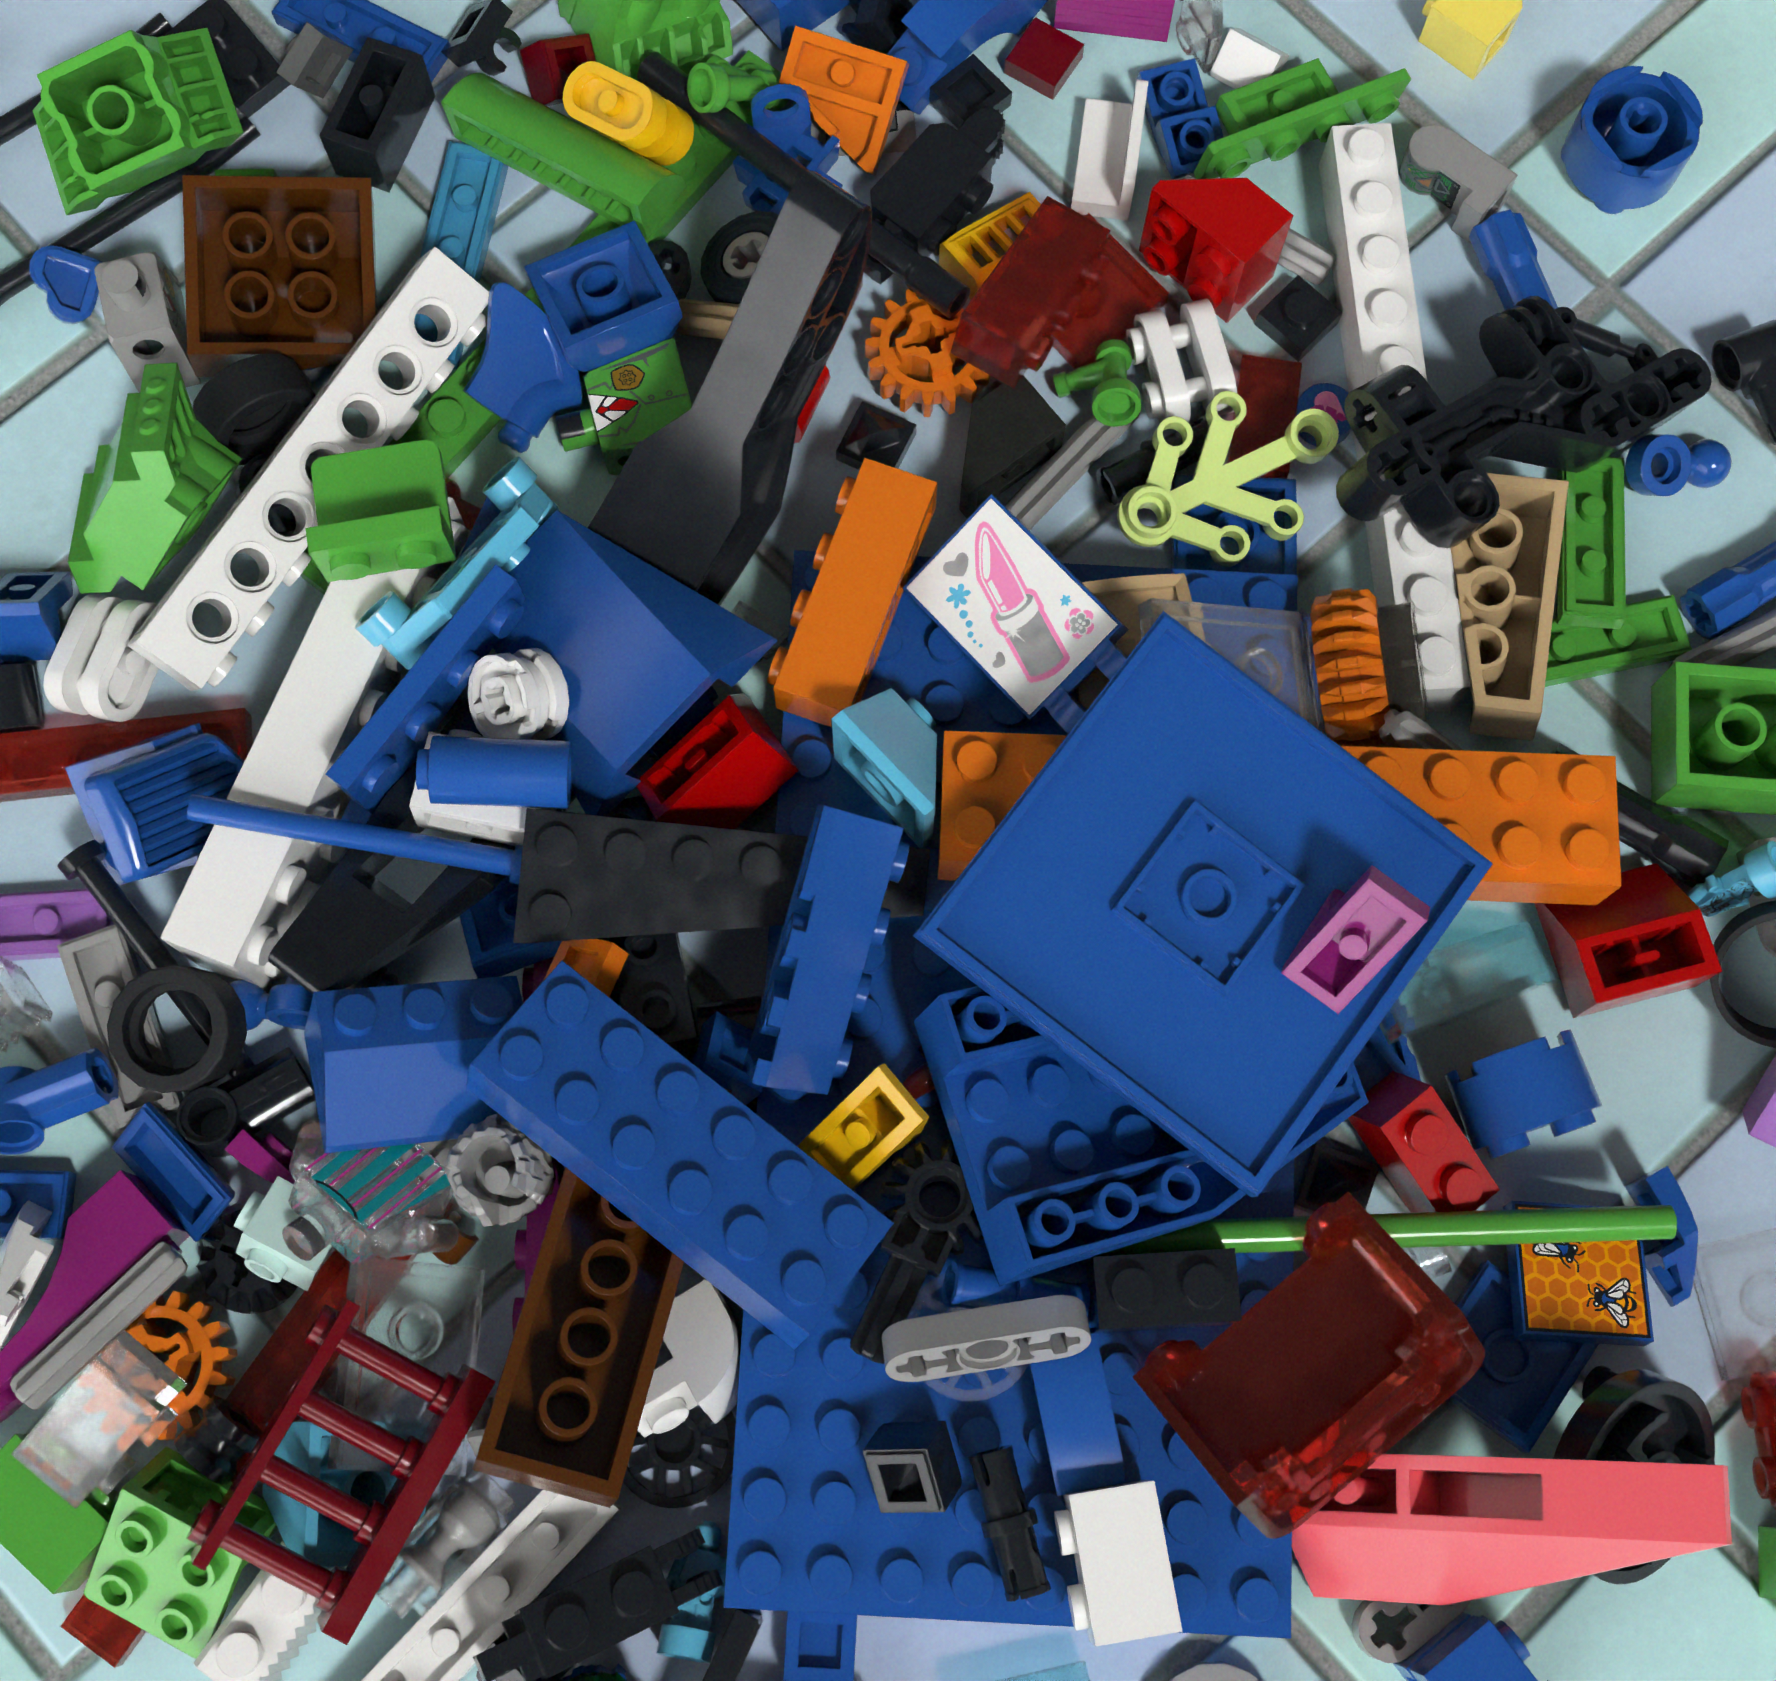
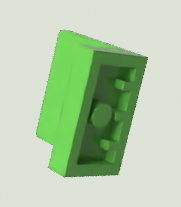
M166 1446L121 1488L84 1589L85 1597L196 1659L220 1627L241 1571L248 1562L219 1547L206 1570L203 1571L192 1565L191 1552L196 1544L186 1539L206 1502L212 1499L221 1503L233 1482L230 1481L226 1485H221L210 1480L189 1464L180 1453ZM251 1493L235 1521L271 1539L277 1532L278 1527L266 1501Z

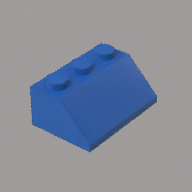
M517 975L314 992L304 1036L324 1153L458 1139V1136L462 1135L472 1123L478 1124L488 1116L498 1114L466 1088L471 1062L523 1005Z

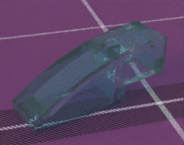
M1529 921L1522 922L1430 952L1379 1026L1388 1045L1437 1025L1441 1027L1551 983L1557 978Z

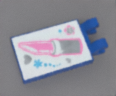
M992 494L903 587L904 591L1030 721L1038 724L1049 712L1053 719L1068 734L1087 710L1072 695L1074 690L1097 667L1110 680L1128 657L1116 643L1129 629Z

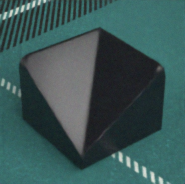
M946 1421L891 1422L882 1424L863 1449L881 1513L945 1512L961 1487V1474Z

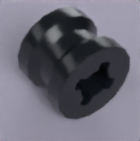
M212 1396L203 1407V1418L194 1428L184 1429L174 1440V1445L184 1459L197 1471L218 1484L226 1485L237 1474V1462L245 1453H251L262 1434V1430L234 1404L224 1398Z

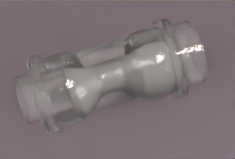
M473 1471L466 1479L463 1476H459L416 1522L376 1596L400 1619H403L410 1610L423 1618L509 1524L506 1516L516 1506L514 1500L488 1474ZM438 1520L434 1534L425 1542L415 1544ZM466 1549L445 1572V1566L450 1556L458 1550Z

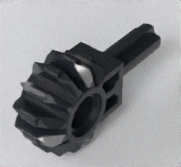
M945 1139L940 1150V1160L932 1161L929 1147L925 1142L916 1143L914 1151L920 1166L919 1168L915 1169L907 1160L901 1157H896L892 1162L893 1170L907 1182V1185L896 1182L882 1183V1196L888 1199L902 1200L904 1204L891 1207L883 1213L894 1223L888 1230L881 1245V1252L889 1255V1259L850 1341V1348L856 1354L875 1363H885L882 1333L892 1324L908 1318L927 1274L939 1278L950 1252L954 1257L964 1253V1243L958 1230L962 1228L970 1237L977 1241L984 1239L979 1222L970 1215L971 1213H976L961 1166L951 1162L955 1150L952 1140ZM932 1182L947 1183L957 1193L958 1208L952 1214L945 1217L932 1216L921 1206L919 1201L921 1190Z

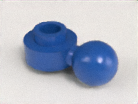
M1651 434L1641 437L1632 445L1626 458L1625 472L1630 486L1637 493L1645 496H1671L1680 491L1687 481L1700 488H1710L1718 485L1728 476L1732 460L1728 449L1716 440L1703 439L1687 447L1685 442L1677 436Z
M290 977L286 978L285 984L273 986L269 993H265L261 987L245 980H235L228 983L234 988L245 1009L247 1031L259 1026L264 1019H268L281 1026L305 1030L313 994Z

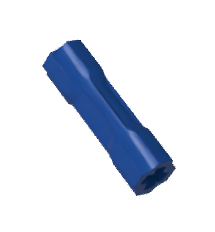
M1511 209L1492 214L1484 222L1473 227L1469 239L1485 275L1492 280L1505 310L1515 306L1517 302L1528 296H1539L1546 300L1554 309L1558 308L1537 261V249L1521 213H1513Z
M1776 541L1736 565L1725 567L1687 589V593L1680 597L1683 615L1690 621L1697 634L1711 640L1748 618L1757 608L1776 598Z

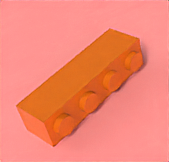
M864 458L856 479L849 476L845 478L835 507V513L842 516L834 535L827 532L823 534L814 557L813 569L818 570L819 574L812 591L802 589L793 608L790 625L797 628L789 649L781 646L777 649L769 669L767 683L774 685L777 709L832 728L831 719L837 713L862 701L903 595V587L908 582L935 512L937 498L936 481Z

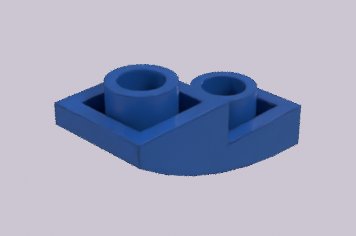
M1195 58L1140 71L1136 80L1148 81L1145 113L1159 152L1172 179L1185 177L1188 173H1193L1207 146L1211 142L1224 137L1216 107H1208Z
M1090 1328L1091 1343L1082 1352L1067 1358L1030 1364L1057 1496L1127 1482L1112 1404L1094 1328Z

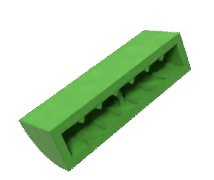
M473 73L464 77L452 87L441 101L455 138L620 226L635 220L642 235L647 240L687 187L686 182L681 176L484 73Z

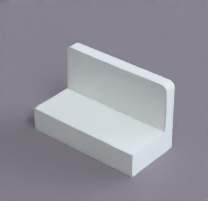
M1136 80L1132 104L1086 98L1070 213L1128 220L1136 183L1148 81Z

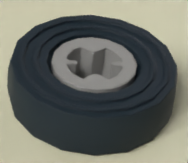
M755 211L740 215L722 226L709 240L701 257L700 276L708 293L715 302L740 304L779 216L778 214Z

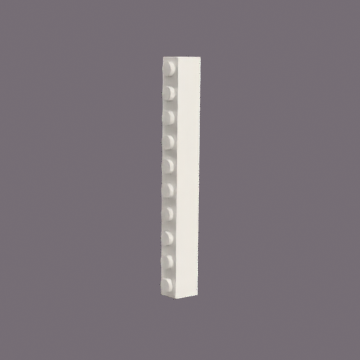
M1391 123L1332 126L1319 162V172L1329 249L1335 255L1332 272L1337 308L1342 311L1339 325L1348 393L1399 365L1413 367L1427 381ZM1411 387L1403 388L1398 395L1400 396L1411 390ZM1377 412L1368 415L1367 417H1365V420L1369 421L1373 419ZM1354 434L1358 461L1366 453ZM1384 475L1380 476L1383 481L1386 480ZM1401 505L1378 519L1365 521L1374 594L1379 606L1388 661L1393 709L1400 713L1404 711H1410L1411 713L1452 711L1470 688L1451 548H1440L1429 543L1419 532Z

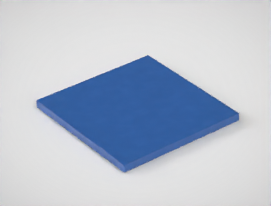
M1163 611L913 936L1252 1198L1258 1197L1493 863ZM1373 865L1430 907L1428 921L1349 1004L1337 1014L1281 972L1284 964L1334 889H1339L1346 894Z

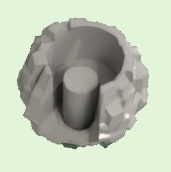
M499 1114L488 1116L478 1124L472 1123L462 1135H459L456 1144L452 1147V1150H449L446 1159L447 1164L444 1168L458 1204L468 1211L471 1216H477L483 1227L496 1224L504 1226L507 1223L520 1221L522 1217L531 1214L538 1208L539 1204H542L548 1195H552L556 1180L552 1164L553 1157Z

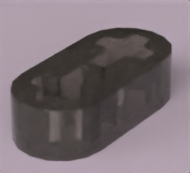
M1406 602L1378 607L1379 633L1390 710L1395 709L1400 713L1410 711L1428 724V701L1413 603Z

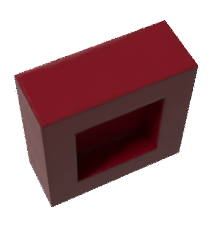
M1035 17L1005 59L1004 73L1053 100L1083 58L1084 44Z

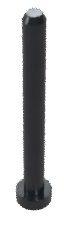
M97 840L81 845L59 862L57 867L67 880L79 877L148 969L180 966L101 863L107 853ZM183 990L166 992L208 1047L212 1036L211 1015L203 1000L194 993ZM244 1049L242 1050L241 1057L228 1072L231 1078L255 1066Z

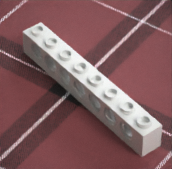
M433 247L423 255L141 625L127 646L190 691L202 689L206 682L216 687L228 674L238 658L230 650L241 635L246 632L253 637L274 611L275 607L267 600L281 582L290 587L312 559L311 556L304 552L308 546L305 528L318 526L313 483L307 476L305 469L308 456L322 457L382 447L389 436L398 441L411 427L420 413L412 405L423 390L427 389L430 393H434L453 370L455 365L447 358L458 343L461 342L466 347L469 346L486 326L487 316L482 311L488 304L489 291L436 247ZM416 314L426 315L433 320L438 330L436 342L427 341L417 333L414 325ZM381 360L390 361L400 369L403 376V385L400 390L386 386L381 380L378 371ZM345 408H354L364 415L368 424L365 438L355 437L345 429L342 421V414ZM272 504L284 505L293 512L296 519V528L291 536H282L270 526L268 512ZM236 553H245L257 562L260 573L258 581L253 587L244 586L234 579L230 564ZM198 603H209L220 612L222 628L217 636L206 637L200 634L194 627L192 613Z

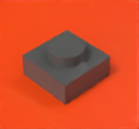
M306 22L301 32L288 44L286 57L276 73L293 86L323 99L354 49L337 36Z

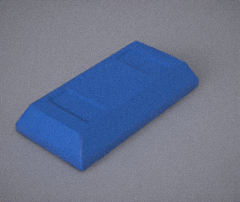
M150 1102L145 1103L111 1147L195 1242L202 1239L235 1197V1191L193 1144L184 1138L167 1115Z

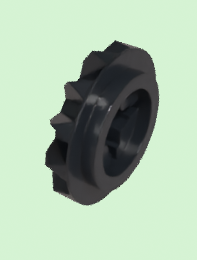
M240 1209L220 1216L219 1222L211 1232L202 1238L203 1249L201 1259L196 1267L202 1275L206 1287L205 1292L225 1309L243 1314H257L272 1310L284 1303L296 1291L298 1286L283 1278L278 1283L271 1282L251 1271L248 1272L246 1278H242L240 1273L243 1264L234 1259L235 1255L229 1253L231 1247L237 1249L243 1231L234 1227L235 1221L242 1210Z

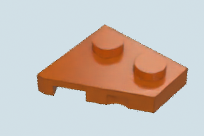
M795 26L778 84H791L804 89L809 97L810 117L830 137L834 135L840 139V147L867 174L876 176L909 63L903 59Z

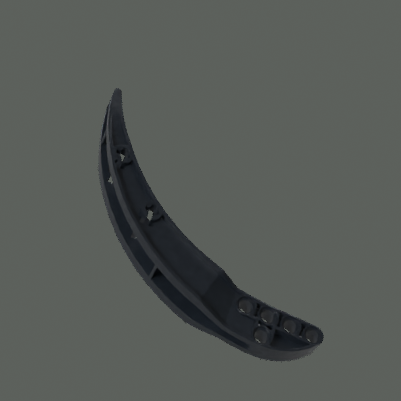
M815 171L805 173L796 182L784 202L733 321L691 409L636 444L599 510L587 527L588 529L714 603L722 604L781 510L792 459L798 417L842 331L864 273L872 232V211L870 206ZM468 698L439 734L448 735L450 730L459 729L483 736L476 728L470 713ZM416 761L384 796L366 824L414 833H421L425 829L416 825L409 807L416 782ZM572 789L570 804L576 799V796ZM557 808L556 811L564 812L566 809ZM472 838L470 841L471 843L515 850L516 847ZM349 848L309 903L273 947L269 954L268 962L312 994L318 991L346 989L403 955L489 895L506 875L447 866L422 895L411 904L375 878L396 856Z

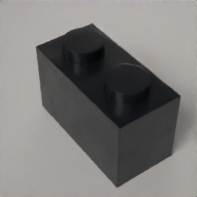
M367 37L319 135L336 175L349 178H371L372 187L390 193L436 96L422 55Z
M1235 1248L1092 1257L1086 1263L1087 1284L1090 1292L1091 1328H1094L1096 1333L1221 1326L1242 1321Z

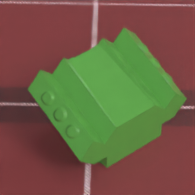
M558 0L560 17L566 19L576 35L589 33L596 62L637 80V73L641 63L653 52H659L687 74L690 73L697 63H706L712 56L717 55L724 59L733 55L730 20L723 10L720 0Z
M208 28L160 37L140 35L133 30H129L37 74L42 86L41 101L32 111L66 216L96 209L106 198L131 193L195 163L206 151L231 146L244 133Z
M177 362L144 365L140 393H127L123 422L110 444L98 446L94 473H85L83 475L68 557L69 567L81 594L112 592L121 576L141 590H144L199 531L242 460L241 457L218 442L196 419Z

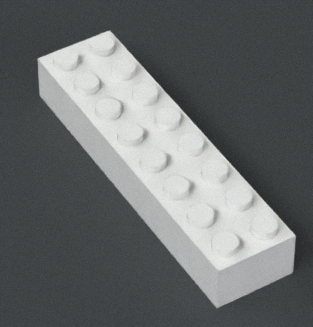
M448 497L456 559H458L469 537V533L454 499ZM455 561L434 564L420 569H404L368 575L354 580L330 582L227 800L341 820L350 797L326 773L408 672L381 644L374 647L355 629V625L373 604L390 591H393L411 609ZM214 825L160 939L198 966L234 980L248 981L269 993L274 980H280L285 975V973L268 962L271 950L321 887L319 883L328 863L336 862L345 847Z

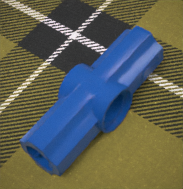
M94 1047L39 1070L23 1066L0 1068V1154L15 1155L30 1152L42 1144L46 1128L105 1106L110 1101L117 1099L119 1096L118 1079L112 1071L109 1058L98 1048Z

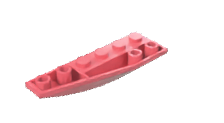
M1292 1452V1550L1314 1597L1453 1605L1732 1545L1728 1466L1478 1456Z

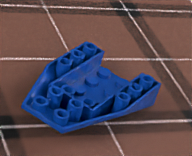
M976 986L940 994L914 1020L999 1287L1211 1220L1246 1195L1241 1189L980 987ZM1354 1062L1345 1072L1276 1172L1369 1103Z

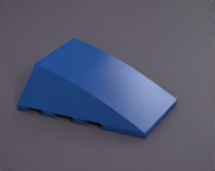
M556 510L525 542L530 547L527 556L514 569L508 572V574L517 579L526 597L522 605L524 613L513 631L505 638L498 639L493 648L496 654H514L521 649L539 648L549 653L560 666L568 688V716L561 731L552 738L545 740L571 741V789L585 814L606 816L641 782L631 770L634 764L717 679L733 687L778 640Z

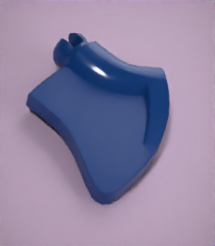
M503 282L493 284L488 299L485 348L481 361L463 392L506 422L498 432L499 442L511 447L512 450L518 453H523L528 450L532 437H539L549 419L556 412L580 408L582 404L581 381L578 370L567 363L547 315L535 303L511 285Z

